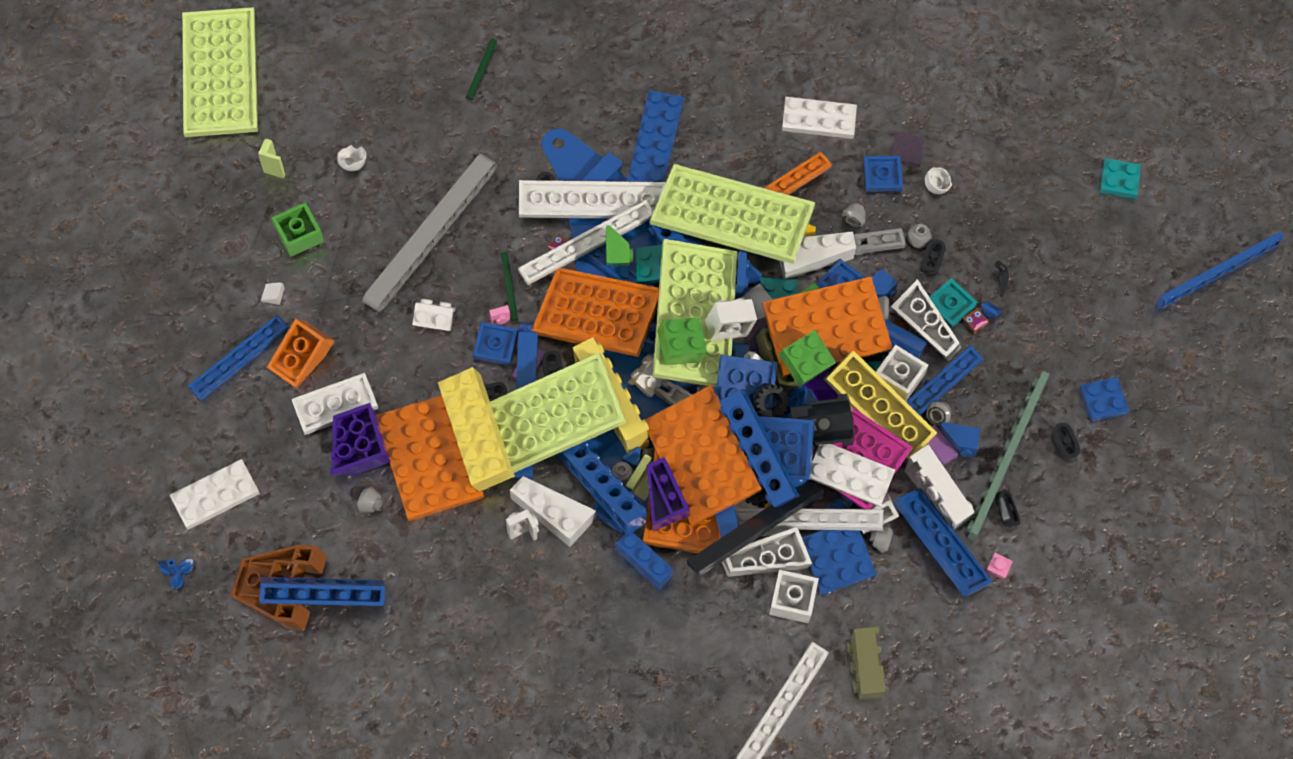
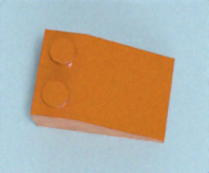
M295 319L267 368L297 388L324 359L335 340L309 322Z

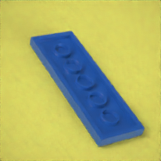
M649 90L627 182H665L684 97Z
M922 488L894 500L893 503L898 511L903 515L910 527L919 536L923 544L928 548L964 597L989 586L993 582Z

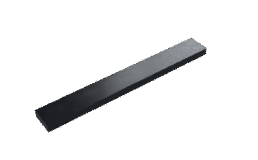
M813 480L806 481L796 488L799 497L780 507L770 505L688 559L687 565L696 574L702 576L822 496L824 490Z

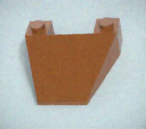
M296 545L242 558L230 596L287 629L305 631L310 611L301 604L260 603V577L303 578L304 573L322 574L327 555L317 546Z

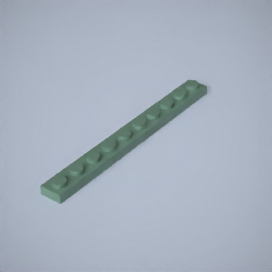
M1042 371L1040 377H1035L1031 385L1035 387L1033 393L1029 391L1024 401L1028 404L1026 408L1022 407L1018 414V418H1020L1019 424L1014 423L1010 432L1013 434L1011 440L1007 439L1003 449L1006 450L1004 456L1000 455L996 466H999L997 472L993 471L989 482L992 484L990 488L986 487L981 498L984 499L982 505L978 503L974 512L977 517L975 521L971 520L966 531L970 533L967 539L973 542L981 529L1049 377V373Z

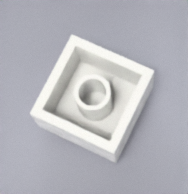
M739 298L735 301L720 300L715 302L706 318L710 340L747 337L757 321L752 299L745 300L744 298Z
M895 345L876 373L906 402L924 377L928 364Z
M779 570L769 615L809 623L819 578Z

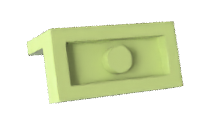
M265 139L258 153L264 173L284 178L285 172L281 158L276 156L272 140Z
M646 454L626 484L628 491H631L644 501L649 494L647 464L652 463V457Z

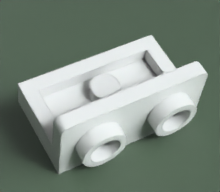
M421 299V302L415 303L412 325L451 331L453 312L456 308L451 307V303L440 302V305L432 304L433 300Z
M648 354L642 360L643 364L640 368L632 372L628 383L636 385L647 397H652L654 389L661 386L662 378L653 377L654 354Z
M527 509L520 513L514 512L506 519L510 539H514L529 531L533 540H537V532H539L537 525L539 524L534 514L531 515Z

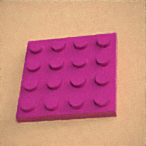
M852 407L855 429L854 444L843 446V442L832 443V445L895 469V474L913 447ZM817 445V447L812 453V461L815 457L819 445ZM834 489L862 509H871L873 504Z

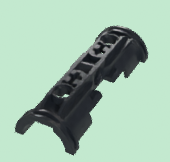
M847 393L838 394V399L813 401L811 405L791 407L792 417H787L789 419H816L815 427L817 431H814L813 444L823 445L843 442V446L854 444V418ZM742 410L736 412V418L740 420L743 417ZM772 410L756 412L760 417H773ZM823 418L828 419L830 422V426L826 430H822L819 426V422Z

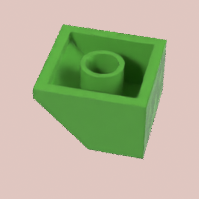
M606 225V267L629 266V263L633 262V249H629V243L610 225Z

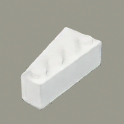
M853 232L803 237L794 264L780 261L783 279L799 278L805 276L806 273L822 270L823 267L834 266L840 259L844 262L854 259L856 245Z
M917 279L891 306L892 310L949 361L961 348L960 343Z
M929 444L909 457L904 472L918 489L922 488L952 529L956 530L968 522L974 514L973 506L965 499Z
M524 476L510 489L511 499L524 510L528 509L531 515H535L537 521L569 547L596 519V510Z
M795 527L748 544L724 560L722 564L727 576L730 577L779 572V570L808 569L812 562L799 530Z

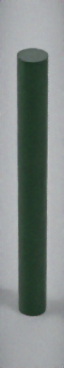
M494 38L490 39L466 94L468 99H473L497 44V40Z
M502 252L501 259L511 321H517L518 314L508 252Z

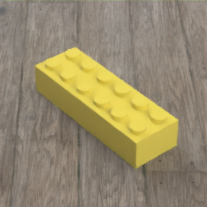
M592 337L572 347L575 363L597 353L602 355L627 422L613 429L626 452L628 453L636 447H639L640 450L648 447V438L650 436L647 431L649 427L644 419H640V411L636 404L632 405L628 390L622 388L621 378L618 373L614 374L610 359L604 357V350L600 342L596 343Z
M854 351L849 352L823 379L837 394L847 393L853 408L912 446L913 448L906 457V461L937 434Z
M472 367L438 382L471 485L480 492L515 477L481 374Z

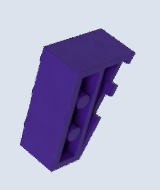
M663 457L647 464L652 528L654 532L688 517L690 509L666 458Z

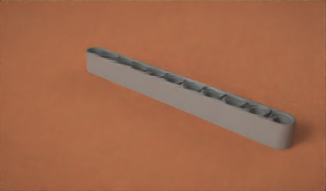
M479 154L367 290L362 299L363 303L378 312L384 309L496 170L497 162L483 154Z

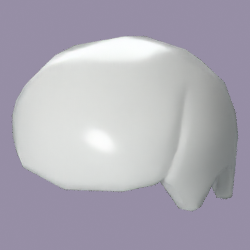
M352 145L341 149L337 155L338 164L348 171H358L363 167L366 160L364 148L359 147L356 149Z
M933 167L925 176V186L933 194H943L952 186L951 177L945 169Z

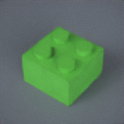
M306 202L271 217L274 228L290 257L324 242L322 232Z
M700 317L662 320L657 333L664 365L702 362L707 354Z
M815 330L784 348L778 354L799 387L825 372L836 363Z

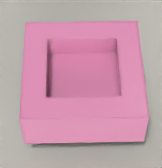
M508 305L489 310L492 324L501 325L510 320Z
M994 553L986 572L1005 580L1013 561Z

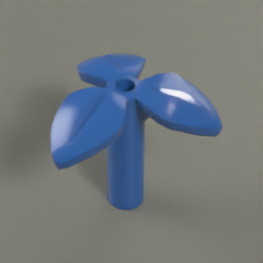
M174 559L158 562L163 574L174 575L169 580L172 589H178L183 585L184 579L180 574L190 573L194 565L193 559L183 560L179 567Z

